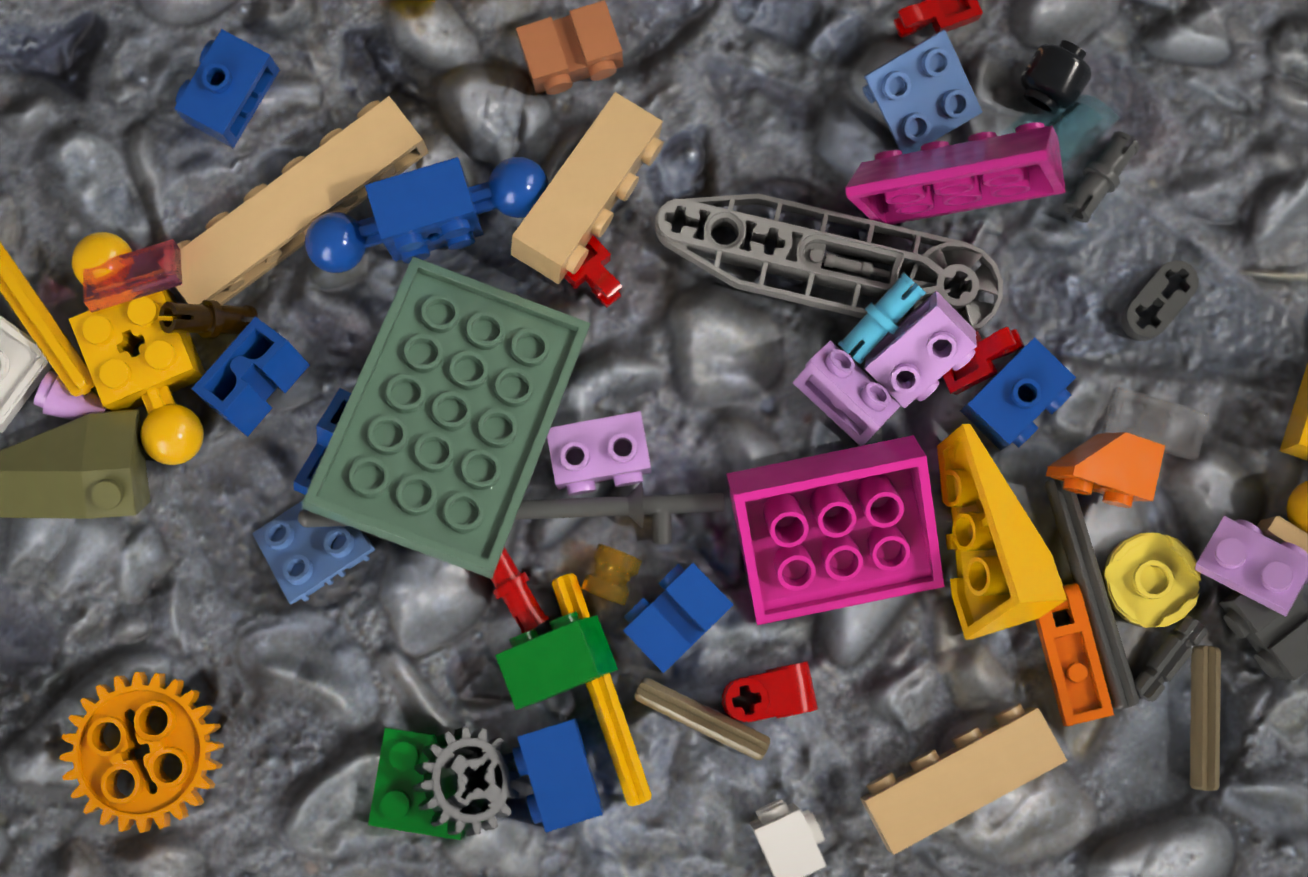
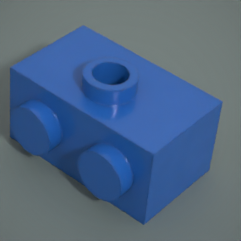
M221 29L216 39L210 40L203 48L200 55V66L192 79H187L179 88L176 96L177 104L174 109L187 124L234 148L280 70L270 54Z
M1034 337L960 412L1000 451L1011 443H1014L1019 448L1038 430L1039 427L1033 421L1045 409L1052 415L1069 399L1072 394L1066 387L1076 377Z

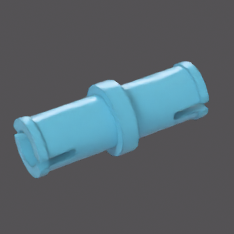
M904 272L876 304L871 302L865 308L868 313L838 343L859 364L864 361L863 359L888 332L893 335L899 329L897 325L899 320L926 294Z

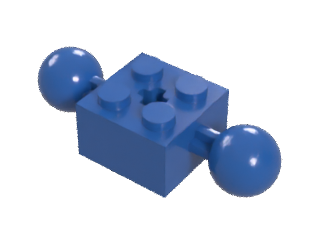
M511 157L503 160L493 169L488 182L469 187L459 158H452L366 184L365 188L374 216L357 221L345 213H325L317 217L308 227L305 235V249L314 265L330 273H343L353 269L362 260L366 248L382 243L395 262L403 260V263L410 264L413 256L424 260L430 256V251L446 246H448L449 250H457L474 244L476 241L475 237L484 235L478 214L498 209L509 217H526L549 185L544 170L533 160L525 157Z

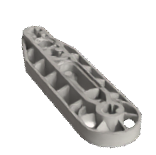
M763 194L673 199L667 201L659 208L655 217L657 238L666 248L736 289L858 318H863L868 313L865 309L856 307L859 294L881 299L899 279L900 269L911 271L909 277L926 292L911 307V312L937 291L958 313L966 309L969 323L976 331H979L995 316L1003 298V279L996 262L983 249L974 245ZM758 204L775 208L776 213L774 220L733 211V208L739 205ZM781 210L822 219L820 230L780 222ZM677 217L685 219V226L682 227L680 233L672 232L671 224L675 223ZM699 221L705 222L703 240L697 239ZM827 221L868 230L866 239L861 241L825 232ZM719 227H728L735 232L737 239L731 244L721 245L715 242L711 234ZM746 232L752 233L748 251L743 250ZM873 232L912 240L911 252L871 243ZM767 239L776 240V249L773 255L764 253V245ZM920 243L934 246L929 248L923 255L918 254ZM827 250L891 265V269L887 271L872 267L873 263L846 259L830 253H826V256H824V252ZM703 258L715 260V264H712ZM979 261L982 265L974 272L971 268ZM720 262L762 271L759 284L737 279L720 269ZM824 263V267L838 268L870 277V274L886 277L887 284L822 269L821 265ZM766 273L807 282L805 294L763 285ZM951 281L960 285L957 291H964L957 299L948 295L951 289H944ZM812 284L853 293L850 305L810 296ZM979 290L994 294L993 303L974 299ZM902 317L897 323V325L905 318Z

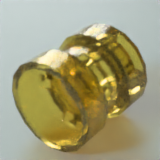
M598 544L593 556L596 563L594 566L595 572L585 576L581 589L625 606L630 595L626 584L630 582L631 577L638 574L643 561L614 548Z

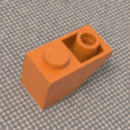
M1127 432L1096 434L1049 465L1046 476L1063 481L1062 489L1081 495H1092V491L1104 495L1102 502L1106 504L1131 508L1133 501H1153L1165 445Z

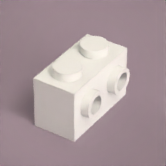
M779 799L755 811L758 819L750 822V825L774 877H804L826 867L817 844L825 841L813 813H810L809 809L802 812L794 802L786 805V802Z

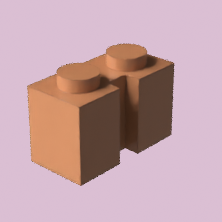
M605 0L569 11L570 15L552 20V17L516 28L519 45L536 94L546 92L548 95L559 94L570 89L574 82L590 78L593 81L603 80L614 75L618 68L623 67L622 48Z

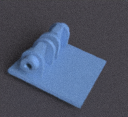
M945 29L864 75L867 85L862 88L864 95L870 103L876 101L899 150L903 154L920 150L922 145L937 140L983 113Z
M303 500L252 533L289 604L296 603L300 599L306 602L310 599L309 596L325 586V582L329 586L334 583L332 579L338 574L341 578L346 575L344 571L346 568L351 569L363 560L367 562L370 560L369 554L376 550L366 534L351 526L303 527L298 521V515L303 510Z

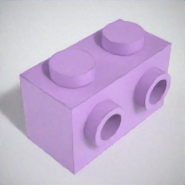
M935 291L898 324L899 329L893 335L889 332L865 357V370L903 408H906L915 399L921 402L928 398L938 387V379L951 368L954 371L960 370L973 358L976 352L974 349L977 347L976 330Z
M641 411L550 428L547 440L555 485L558 490L567 488L569 496L596 491L595 483L614 480L615 487L639 484L643 482V474L651 473Z

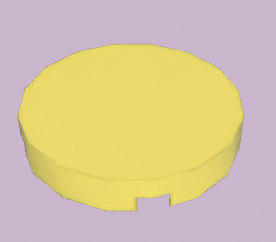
M1154 532L1139 533L1121 541L1108 555L1102 572V579L1111 608L1126 622L1142 628L1167 627L1184 619L1197 603L1200 588L1199 581H1201V573L1195 570L1197 561L1192 551L1177 538Z

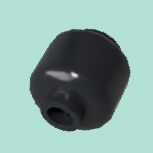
M1062 40L1059 46L1054 44L1040 46L1021 76L1022 86L1026 90L1024 93L1025 99L1051 114H1056L1058 109L1067 110L1072 108L1092 76L1091 68L1083 60L1086 52L1079 46L1066 40Z

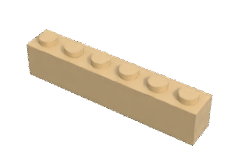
M390 96L381 102L376 100L367 104L358 113L357 120L345 129L337 128L329 132L320 141V147L306 157H296L288 162L282 169L281 176L268 185L260 184L254 187L245 195L244 203L230 213L222 212L216 215L207 223L206 231L192 241L184 240L178 243L168 252V259L159 264V266L188 304H201L203 300H215L224 305L305 245L307 229L317 217L329 212L347 214L368 198L365 188L366 184L399 175L429 153L422 137Z

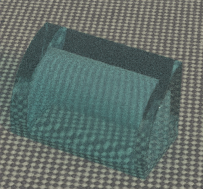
M1080 95L1072 106L1063 109L1044 124L1045 127L1053 126L1058 136L1063 170L1106 136L1120 119L1109 106L1093 96Z

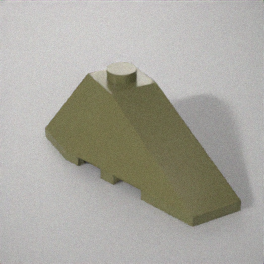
M139 409L91 412L8 448L1 449L0 518L92 519L137 515L151 502L145 452L140 437L141 420Z

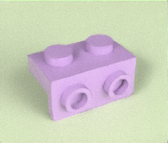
M831 340L806 363L805 369L793 381V384L860 446L865 445L901 406L882 385L876 383L854 363L848 353L840 350Z
M1224 516L1198 559L1195 570L1286 617L1303 586L1308 582V554L1295 544L1289 542H1282L1280 544L1264 536L1261 529L1249 521L1243 519L1234 521Z

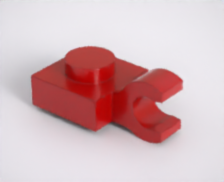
M922 0L921 3L900 9L898 11L899 18L894 19L893 22L900 38L920 31L931 23L936 33L943 29L948 32L978 21L983 12L978 0Z
M593 235L585 246L589 252L579 270L575 274L568 271L564 278L574 289L586 281L597 299L608 308L621 297L618 291L622 289V285L604 267L610 262L611 254Z
M1005 327L983 340L979 331H976L977 347L974 349L976 352L973 358L960 370L954 371L951 368L942 376L950 394L958 395L998 374L992 361L1012 354L1024 347L1017 329L1010 331L1009 327Z

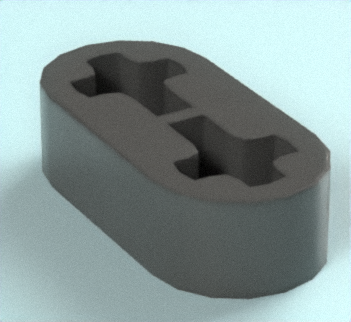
M1174 260L1167 262L1158 269L1125 307L1121 316L1124 332L1136 341L1152 340L1162 333L1193 297L1198 288L1199 279L1194 268L1184 261ZM1175 274L1180 275L1183 280L1179 286L1184 292L1178 289L1166 299L1161 295L1169 284V280L1165 276L1171 278ZM1154 304L1158 307V310L1153 314L1150 321L1155 327L1147 325L1143 329L1136 324L1140 317L1135 310L1141 313Z

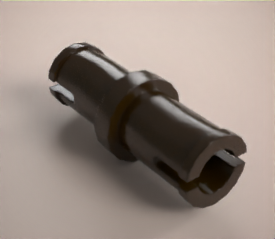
M203 300L201 304L166 302L162 305L159 316H176L177 319H173V321L162 320L159 323L165 333H198L203 338H216L220 334H240L250 323L242 322L241 319H244V317H258V313L250 305L227 306L221 305L215 300Z

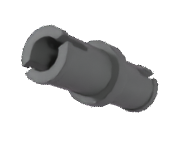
M1120 131L1115 132L1097 160L1089 162L1084 168V178L1069 199L1062 205L1067 214L1071 213L1073 208L1077 209L1072 215L1073 219L1087 223L1107 192H1113L1119 185V175L1134 154L1140 149V145L1136 140H1133L1129 146L1125 145L1131 138L1129 134Z

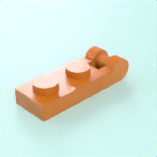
M1077 583L1063 585L1067 600L1035 620L1063 726L1076 725L1114 715L1084 599ZM1066 610L1071 624L1056 627L1052 613Z

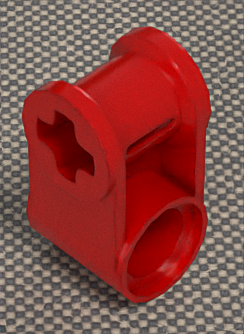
M808 661L768 669L764 673L730 681L724 687L721 695V705L724 712L730 718L737 721L753 722L818 710ZM741 686L745 687L746 692L756 694V702L749 704L750 712L746 714L742 707L733 705V698L740 695L739 687Z

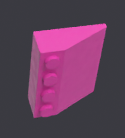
M1033 122L1016 127V133L997 136L995 132H980L970 135L967 138L968 142L949 145L947 141H935L922 145L921 151L903 154L900 150L883 151L874 156L875 160L861 162L845 187L846 197L870 220L892 225L1066 193L1058 136L1053 126L1045 127L1044 123Z
M914 435L726 473L757 625L945 587L927 456Z

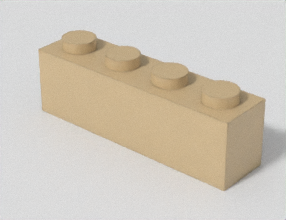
M615 92L512 235L511 255L557 284L562 281L568 271L575 274L588 255L589 250L585 248L588 241L593 235L600 238L604 234L614 216V213L610 210L618 199L625 202L630 197L638 183L639 177L636 176V173L643 163L650 166L660 153L664 144L659 139L663 121Z
M1021 703L1013 705L995 716L998 724L983 732L980 731L978 726L968 729L952 739L955 747L940 755L937 754L935 749L930 750L909 762L912 767L911 771L898 778H895L893 773L890 772L867 784L866 786L870 793L860 797L887 850L895 855L1067 762L1040 709L1036 707L1023 709Z

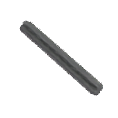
M1052 478L1045 482V489L1073 581L1079 585L1082 592L1112 707L1114 709L1132 707L1139 703V696L1077 494L1062 489L1064 482Z

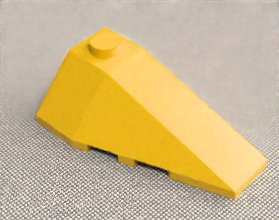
M962 424L937 445L942 502L946 506L951 507L952 533L946 534L947 550H955L957 578L950 579L951 595L965 640H970L1039 619L1065 602L1067 598L1052 553L971 424Z

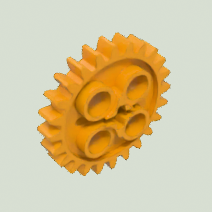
M134 672L132 685L125 676H115V691L106 684L97 685L96 691L100 700L82 698L80 702L87 711L86 715L76 714L69 716L68 719L78 729L76 733L62 735L61 739L73 744V751L60 755V760L73 762L74 769L68 771L62 777L63 780L78 779L80 785L70 796L72 799L83 796L89 798L83 810L85 814L93 813L101 808L103 810L100 817L101 825L110 824L118 817L119 831L124 832L130 830L136 819L139 833L150 831L154 819L157 826L163 829L170 826V812L178 820L189 816L185 802L193 806H200L204 803L202 796L197 791L198 788L211 789L215 787L216 784L206 776L207 770L222 768V764L211 759L210 756L211 752L224 748V744L210 741L209 735L216 732L221 726L220 723L206 724L204 718L213 709L211 705L198 708L194 706L200 695L198 690H191L181 695L184 685L183 680L174 679L165 688L166 677L164 673H155L149 684L145 672ZM157 707H161L166 712L168 718L167 726L160 734L151 728L149 722L151 712ZM129 710H133L135 713L134 725L128 719L127 713ZM110 723L115 724L121 734L120 742L115 749H110L103 739L104 730ZM141 744H148L150 753L144 755L143 758L137 759L134 750L139 749ZM171 753L179 757L182 763L181 775L176 780L167 777L163 768L166 757ZM123 770L129 771L135 779L134 790L129 796L122 794L117 786L118 776ZM150 778L157 786L155 794L149 788L151 784Z

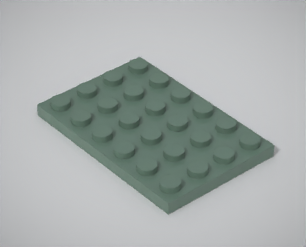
M413 256L303 499V509L492 579L591 323Z

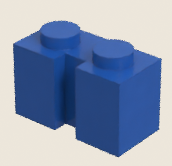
M255 316L191 389L216 413L248 437L271 411L272 407L266 402L277 388L286 393L310 364L287 339Z
M694 563L686 570L680 564L675 566L658 583L665 590L651 604L645 598L641 599L623 617L629 623L623 632L663 673L734 605Z
M576 718L517 737L520 746L512 748L520 777L529 775L534 793L527 795L526 798L534 824L543 822L545 832L547 833L603 815L604 809Z

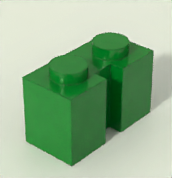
M577 612L564 615L549 622L552 631L539 636L537 630L534 629L509 639L512 648L495 655L516 710L537 704L618 670L597 615L583 619L579 618Z

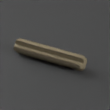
M1195 646L1192 648L1193 652L1191 654L1190 786L1195 790L1215 791L1220 787L1221 651L1215 646Z
M648 677L641 680L635 692L634 698L637 702L755 760H762L769 748L770 738Z

